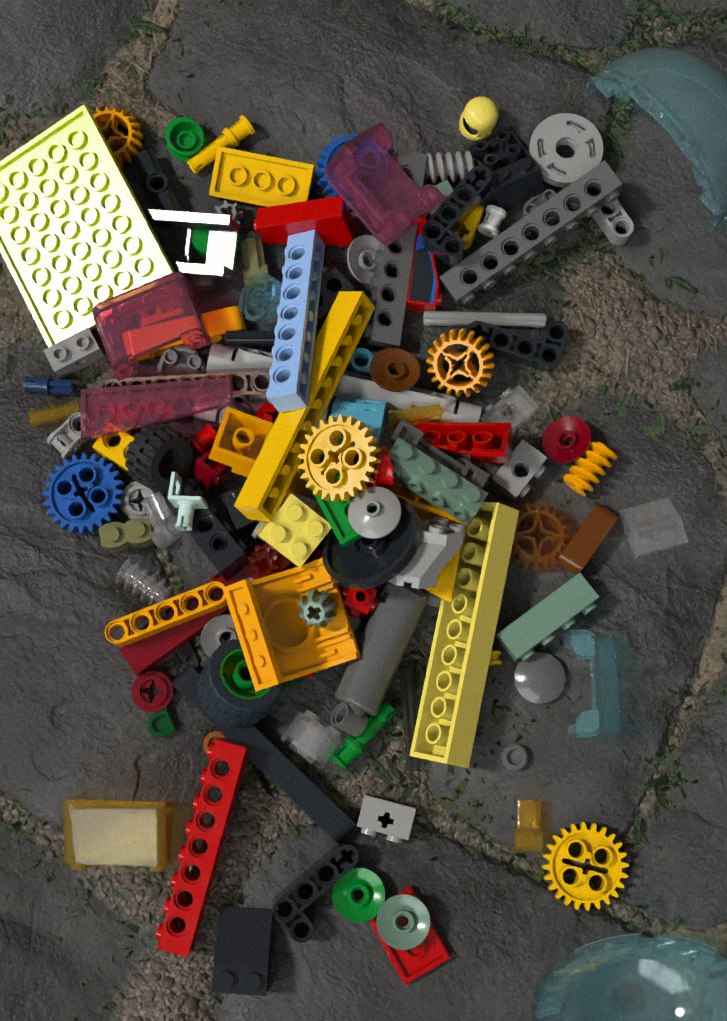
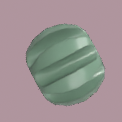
M318 589L310 590L307 595H302L298 605L301 607L298 609L299 617L305 618V625L310 628L313 624L318 629L326 627L328 622H333L337 615L334 611L337 608L336 600H331L328 597L330 595L328 591L323 590L322 593H319Z

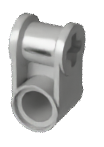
M74 413L49 435L46 442L49 445H53L61 453L62 459L65 458L67 460L95 433V423L84 413ZM85 420L87 422L86 428L82 431H77V424Z

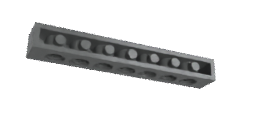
M399 148L388 160L387 170H390V178L386 180L384 186V194H387L386 203L382 204L380 217H383V225L379 227L377 233V241H380L379 250L375 252L373 264L377 266L376 272L372 275L370 281V289H373L372 298H369V300L375 306V309L363 332V337H366L365 345L382 349L398 348L400 346L427 154ZM400 174L407 176L409 182H404L400 178ZM396 197L403 199L405 206L399 205ZM393 221L399 222L402 230L396 229ZM389 244L395 245L398 248V254L390 250ZM386 268L394 271L395 278L387 275ZM382 292L390 294L391 302L384 300ZM379 316H384L387 319L388 326H384L379 322Z
M604 160L465 258L460 264L455 265L441 275L439 278L442 285L457 306L462 303L464 305L470 303L476 298L475 294L480 290L484 289L486 291L497 283L496 279L503 274L508 276L517 269V264L523 260L527 262L538 254L537 250L544 245L546 247L551 246L558 240V236L564 231L568 233L574 230L579 225L578 221L585 216L590 218L600 210L599 207L605 202L609 204L615 201L621 195L622 182ZM591 188H597L601 193L596 197H592L587 191ZM574 202L580 208L577 211H570L566 206ZM550 217H556L559 223L555 226H550L546 223V220ZM534 231L539 235V237L533 241L526 239L525 236L528 232ZM509 246H515L518 248V252L514 255H508L505 253V249ZM489 260H494L498 263L497 267L492 270L486 269L484 265ZM472 274L477 277L476 282L473 284H466L464 282L467 275Z

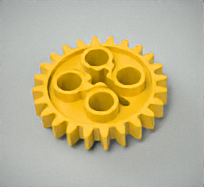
M339 415L338 420L336 417L329 416V423L320 420L321 428L311 427L314 433L312 436L305 434V438L309 442L308 444H300L305 453L298 455V458L304 460V463L300 464L298 469L306 471L302 474L301 479L309 480L306 487L314 489V495H322V499L328 501L331 499V501L339 502L341 498V500L348 502L350 495L355 498L359 497L358 489L365 492L368 491L365 485L366 482H375L370 475L371 473H379V470L374 468V464L381 462L380 459L375 458V454L379 453L381 449L373 446L378 441V438L369 437L373 430L365 428L364 422L357 421L356 418L351 416L347 419L346 416ZM343 435V442L338 445L339 437ZM322 453H324L325 458L323 462L320 463V456L322 455ZM359 454V461L354 465V457ZM340 472V479L335 483V475Z
M585 822L580 823L579 829L571 823L570 832L560 828L562 837L552 835L556 843L554 845L546 844L551 852L550 854H542L544 858L549 860L547 864L541 865V868L549 870V873L544 875L543 879L552 880V883L547 888L549 890L557 888L558 890L554 897L559 899L564 895L563 904L566 906L573 900L574 908L577 910L581 903H583L587 911H589L591 903L597 909H600L601 900L609 905L610 900L608 896L610 894L618 897L615 888L625 887L619 881L620 878H628V875L622 872V868L629 867V864L621 862V859L627 853L618 852L622 842H612L615 838L614 833L605 836V827L600 828L597 832L595 823H592L589 829H587ZM573 842H578L581 846V852L576 857H571L568 852V848ZM603 848L607 853V858L604 862L597 863L594 854L598 849ZM566 858L584 863L587 859V863L607 868L608 872L605 874L585 869L583 873L582 868L562 863V859ZM566 869H573L575 871L576 877L571 883H565L563 880V873ZM594 875H599L601 878L600 887L595 890L591 889L589 886L590 878Z

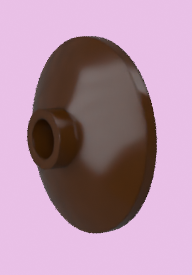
M387 348L379 351L372 358L370 375L373 381L382 389L391 392H403L409 390L417 383L420 376V366L416 358L409 352L399 348Z

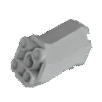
M434 517L433 521L420 518L422 536L419 547L409 564L388 582L398 586H404V582L412 583L411 588L417 589L436 588L439 574L464 542L466 526L449 524L448 519Z

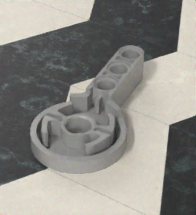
M560 113L546 118L535 128L529 143L528 153L540 167L542 180L553 186L562 187L563 190L600 164L603 156V141L597 128L586 118L571 113ZM539 140H542V141H543V151H544V154H545V155H543V152H542V142L539 141ZM591 140H593V143H594L595 156H594L593 144H592V141H591ZM561 145L570 146L574 151V156L563 158L557 154L556 149ZM592 188L598 192L597 195H592L587 191V193L592 197H596L601 193L597 188ZM617 199L609 204L605 202L592 217L612 244L617 246L624 245L633 232L634 224ZM608 208L612 214H604L601 209ZM615 228H623L626 234L617 233Z

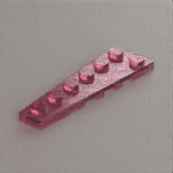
M230 377L81 389V439L84 441L149 426L151 423L157 424L233 405V380Z

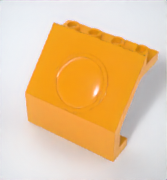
M323 558L306 563L301 568L295 567L252 581L245 579L223 587L255 691L361 657L338 584L326 571ZM318 589L319 593H322L323 590L330 593L328 597L331 600L335 599L337 603V608L334 610L337 615L334 621L328 622L326 627L319 629L315 624L311 628L305 625L306 619L300 618L298 614V609L301 608L298 604L302 595H307L308 591Z

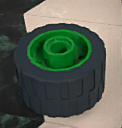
M232 639L221 644L212 653L199 676L200 679L197 685L198 697L201 700L202 707L209 713V716L223 725H229L234 728H244L257 724L268 714L284 688L283 682L255 691L239 639Z

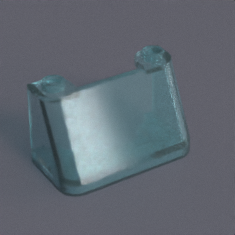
M584 629L570 630L562 635L563 648L572 650L576 655L577 661L589 660L592 710L580 712L575 724L567 726L568 739L613 737L619 732L621 727L615 641L610 635Z

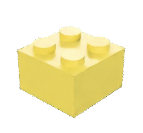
M286 492L273 521H264L255 534L293 564L301 568L329 532L331 526L292 493Z

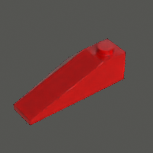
M410 422L411 425L424 432L421 437L439 450L484 463L502 464L510 463L513 451L511 423Z

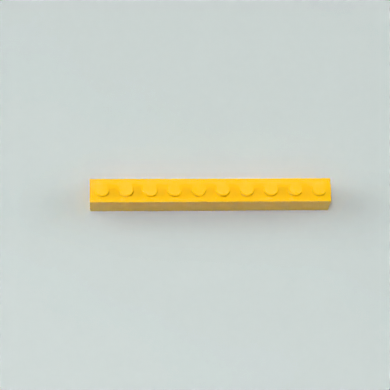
M339 291L314 344L308 407L279 413L234 504L250 520L272 522L302 461V459L298 458V455L305 453L300 444H308L309 441L305 438V434L312 436L314 433L311 427H318L375 309V306L363 291Z

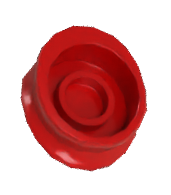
M377 446L381 451L375 454V458L380 459L381 462L374 464V468L379 470V473H371L370 476L375 482H367L368 487L389 489L392 487L394 480L393 466L387 451L382 446Z

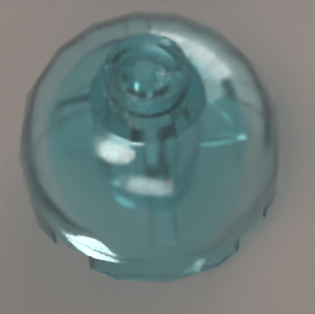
M267 273L256 274L249 279L254 282L248 288L244 286L241 291L239 310L245 315L247 320L261 325L277 322L278 319L277 307L280 303L282 282Z

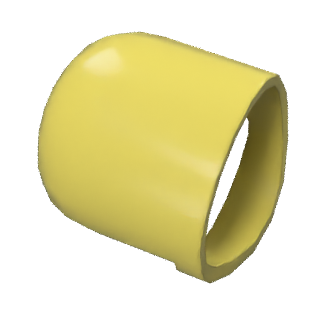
M478 96L466 104L459 120V130L464 137L469 140L479 141L493 133L499 116L495 102L485 96ZM463 118L470 127L478 131L476 135L470 134L465 129Z

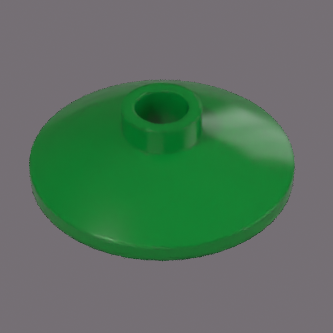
M353 868L335 882L332 891L333 904L337 912L346 920L356 923L367 922L377 916L381 905L385 902L384 885L381 879L371 870ZM358 889L364 892V897L361 900L354 898V892Z

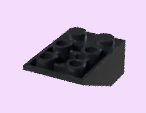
M510 128L466 146L467 151H470L472 158H474L475 166L484 165L491 170V190L488 194L497 207L505 209L544 192L540 167Z

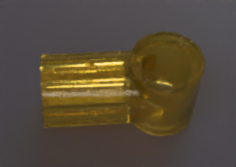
M518 800L517 828H515L514 832L515 852L542 853L543 831L540 829L541 801Z

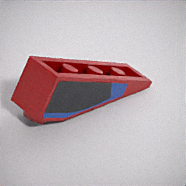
M423 208L419 210L405 310L417 312L435 311L436 306H441L443 291H438L439 280L434 256L422 243V227L426 223Z

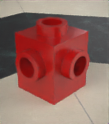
M343 587L341 597L347 614L359 618L360 615H367L369 611L373 612L379 599L375 597L377 590L374 588L353 590ZM358 592L365 595L363 602H359L356 599Z

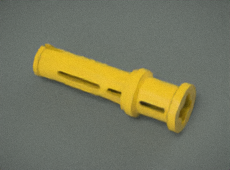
M241 115L239 117L240 120L230 128H224L222 135L186 161L195 174L215 160L218 146L225 148L238 147L241 140L249 134L253 135L256 133L244 115Z

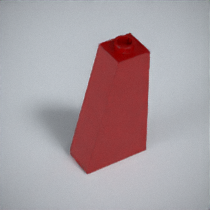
M343 195L258 208L257 219H254L256 234H259L263 243L287 244L289 235L314 229L325 246L349 247L352 241L356 239L357 226Z

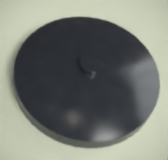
M396 496L401 505V519L394 531L382 538L369 539L362 537L343 548L331 528L325 539L322 552L323 564L328 574L339 585L353 590L377 587L399 574L414 557L422 536L420 517L410 503Z

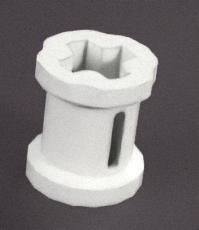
M488 205L485 210V218L479 224L478 231L487 237L495 238L499 235V226L507 213L500 207Z

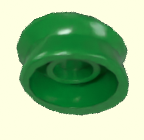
M175 118L168 123L165 129V140L169 152L180 161L186 162L208 146V139L201 126L190 118Z

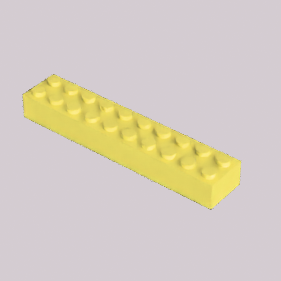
M483 502L476 515L465 528V538L461 548L452 603L450 604L441 599L409 756L469 768L519 510L501 503Z

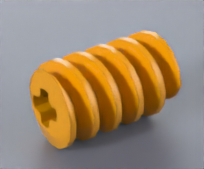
M598 441L591 442L589 449L582 458L575 461L576 466L570 467V474L564 475V482L572 490L586 497L584 490L591 492L594 490L590 482L597 484L600 482L596 474L602 476L606 474L602 466L608 468L612 466L607 459L616 460L618 457L605 444Z

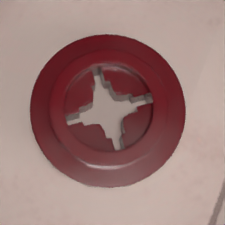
M159 671L142 673L136 678L132 686L134 703L146 712H158L170 704L174 694L170 679ZM153 680H155L156 689L163 691V694L155 695L151 703L150 695L142 692V690L150 689Z

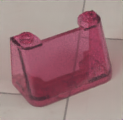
M379 122L344 143L326 166L325 175L329 183L381 244L390 245L438 208L446 198L434 185L427 184L420 190L388 153L393 146V137L386 126Z
M180 272L170 273L96 304L92 310L97 330L113 373L118 381L128 378L137 372L138 365L135 358L182 340L186 347L190 349H199L212 343L200 302L187 277Z

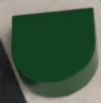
M168 707L153 713L147 721L149 733L157 738H164L178 731Z

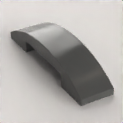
M403 419L400 421L389 439L393 445L399 437L480 489L483 488L490 476L488 473L469 461L465 465L461 464L422 439L421 437L424 432Z

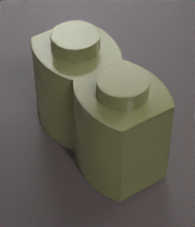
M134 518L124 524L110 522L99 527L101 546L110 552H121L131 546L137 548L148 547L157 542L154 524L147 518Z

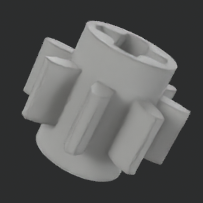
M225 200L224 204L220 207L215 206L217 214L232 215V222L240 225L241 228V223L238 219H242L244 216L243 211H237L238 205L236 202L231 205Z

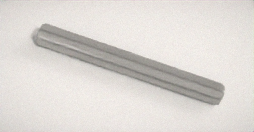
M425 311L423 323L426 326L468 327L474 321H482L498 327L545 328L547 317L543 313Z

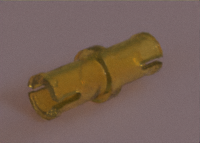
M75 400L74 402L61 405L54 403L50 404L48 408L28 411L31 426L35 427L50 422L60 423V420L67 419L72 414L81 412L78 400Z
M439 404L422 407L411 405V408L388 410L390 427L399 425L402 419L408 423H413V426L418 425V422L441 420Z

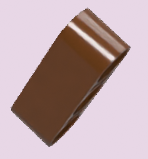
M598 502L556 562L574 575L580 573L619 516Z

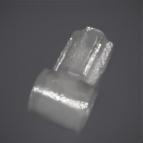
M161 493L153 494L141 502L153 527L151 532L152 541L158 547H169L184 533V531L175 528L177 517L172 516Z

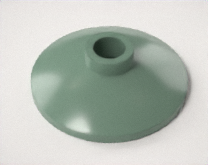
M398 894L390 897L381 905L377 914L376 922L379 935L386 944L395 949L407 950L418 946L424 941L430 929V916L426 906L421 900L412 895ZM400 916L408 918V923L405 926H401L398 923Z

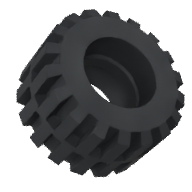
M151 423L149 427L144 426L141 428V432H137L133 436V442L130 441L128 445L130 448L125 456L128 458L125 462V466L128 468L127 473L134 481L157 493H167L172 472L178 473L182 479V484L183 480L188 478L189 470L193 467L192 460L195 459V454L192 453L194 445L191 444V439L185 434L162 423Z

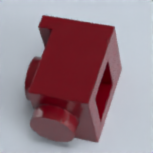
M211 449L196 460L194 480L208 491L225 481L227 468L230 467L208 459Z

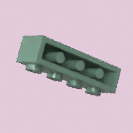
M399 437L388 453L393 466L394 481L466 526L476 515L488 495L487 492Z
M578 573L499 632L496 638L514 662L520 658L524 662L535 653L533 648L542 643L545 646L555 639L554 633L561 627L565 631L577 621L574 618L581 612L587 615L597 607L595 602L599 596L583 575Z

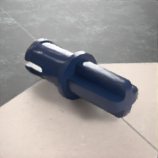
M25 376L24 380L27 382H23L25 392L45 393L47 396L51 394L72 395L75 391L74 381L53 379L51 376L46 378Z

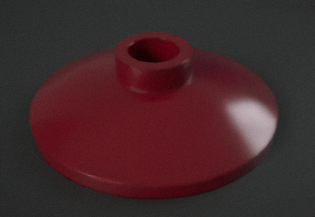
M565 416L553 421L546 428L542 437L544 453L552 461L562 464L580 459L587 452L591 444L590 428L582 419L574 416ZM568 441H573L570 445L566 446Z

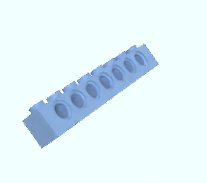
M315 229L289 235L287 247H285V264L282 267L283 280L280 286L281 296L277 307L278 319L274 329L275 343L272 347V367L269 369L270 382L269 388L266 391L268 401L273 404L279 413L308 407L325 244Z

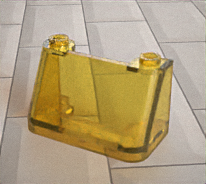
M63 799L65 864H70V869L75 870L86 869V865L150 866L149 871L164 872L166 866L173 865L175 801Z

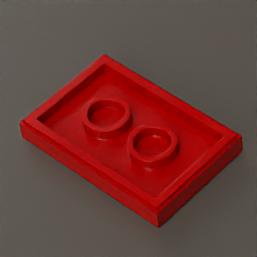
M411 886L395 894H408L417 898ZM377 916L369 920L404 985L451 958L431 921L429 932L422 943L411 949L400 950L389 946L383 941L377 929ZM400 916L398 923L401 926H405L408 923V918Z

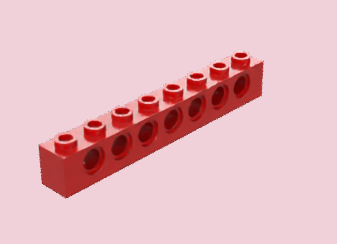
M220 737L215 742H211L207 752V757L210 758L208 768L204 767L200 777V783L203 784L200 794H196L192 809L196 810L193 820L190 819L185 830V835H188L186 846L182 845L178 855V861H181L179 871L174 872L170 884L171 887H174L171 897L166 899L163 913H166L165 921L160 923L156 933V939H159L158 949L187 958L194 950L250 745ZM223 760L229 764L230 770L228 774L220 773L218 770L219 761ZM213 786L221 789V800H215L211 796V788ZM206 812L214 816L215 823L213 826H209L204 822L203 816ZM197 839L206 841L208 845L207 851L203 852L197 848ZM190 865H196L200 869L199 877H193L190 874ZM182 891H188L192 894V903H186L182 899ZM175 917H180L185 921V929L176 927L174 923Z

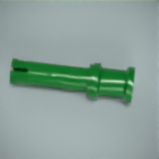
M384 701L378 714L369 717L364 731L357 737H346L344 739L345 743L335 754L331 753L329 757L347 772L349 770L348 766L358 755L362 756L364 754L363 748L397 711Z

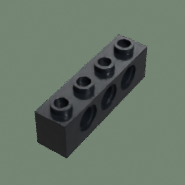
M187 481L182 484L180 496H201L203 499L205 498V495L197 485L192 488ZM167 495L162 500L177 518L179 508H175L171 504ZM210 503L208 504V509H198L194 513L192 530L187 532L227 581L250 563L246 556L249 550L240 539L235 542L231 537L234 531L226 521L222 524L219 522L217 517L220 514ZM213 526L210 531L204 532L206 527ZM222 544H228L224 550L218 551Z

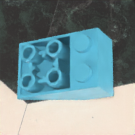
M337 397L333 404L331 416L336 417L337 420L339 415L346 416L347 419L351 416L356 418L357 421L364 422L365 428L373 430L369 437L378 438V441L373 446H379L386 428L387 401ZM343 435L339 437L338 445L343 442Z

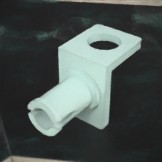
M172 472L168 500L175 508H179L175 528L185 531V527H187L186 530L191 531L194 509H208V504L201 496H180L182 479L177 472Z

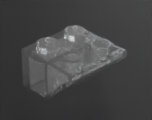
M669 498L619 511L633 560L683 547L688 543L682 519Z

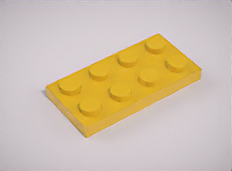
M218 146L209 196L262 207L308 201L315 166Z

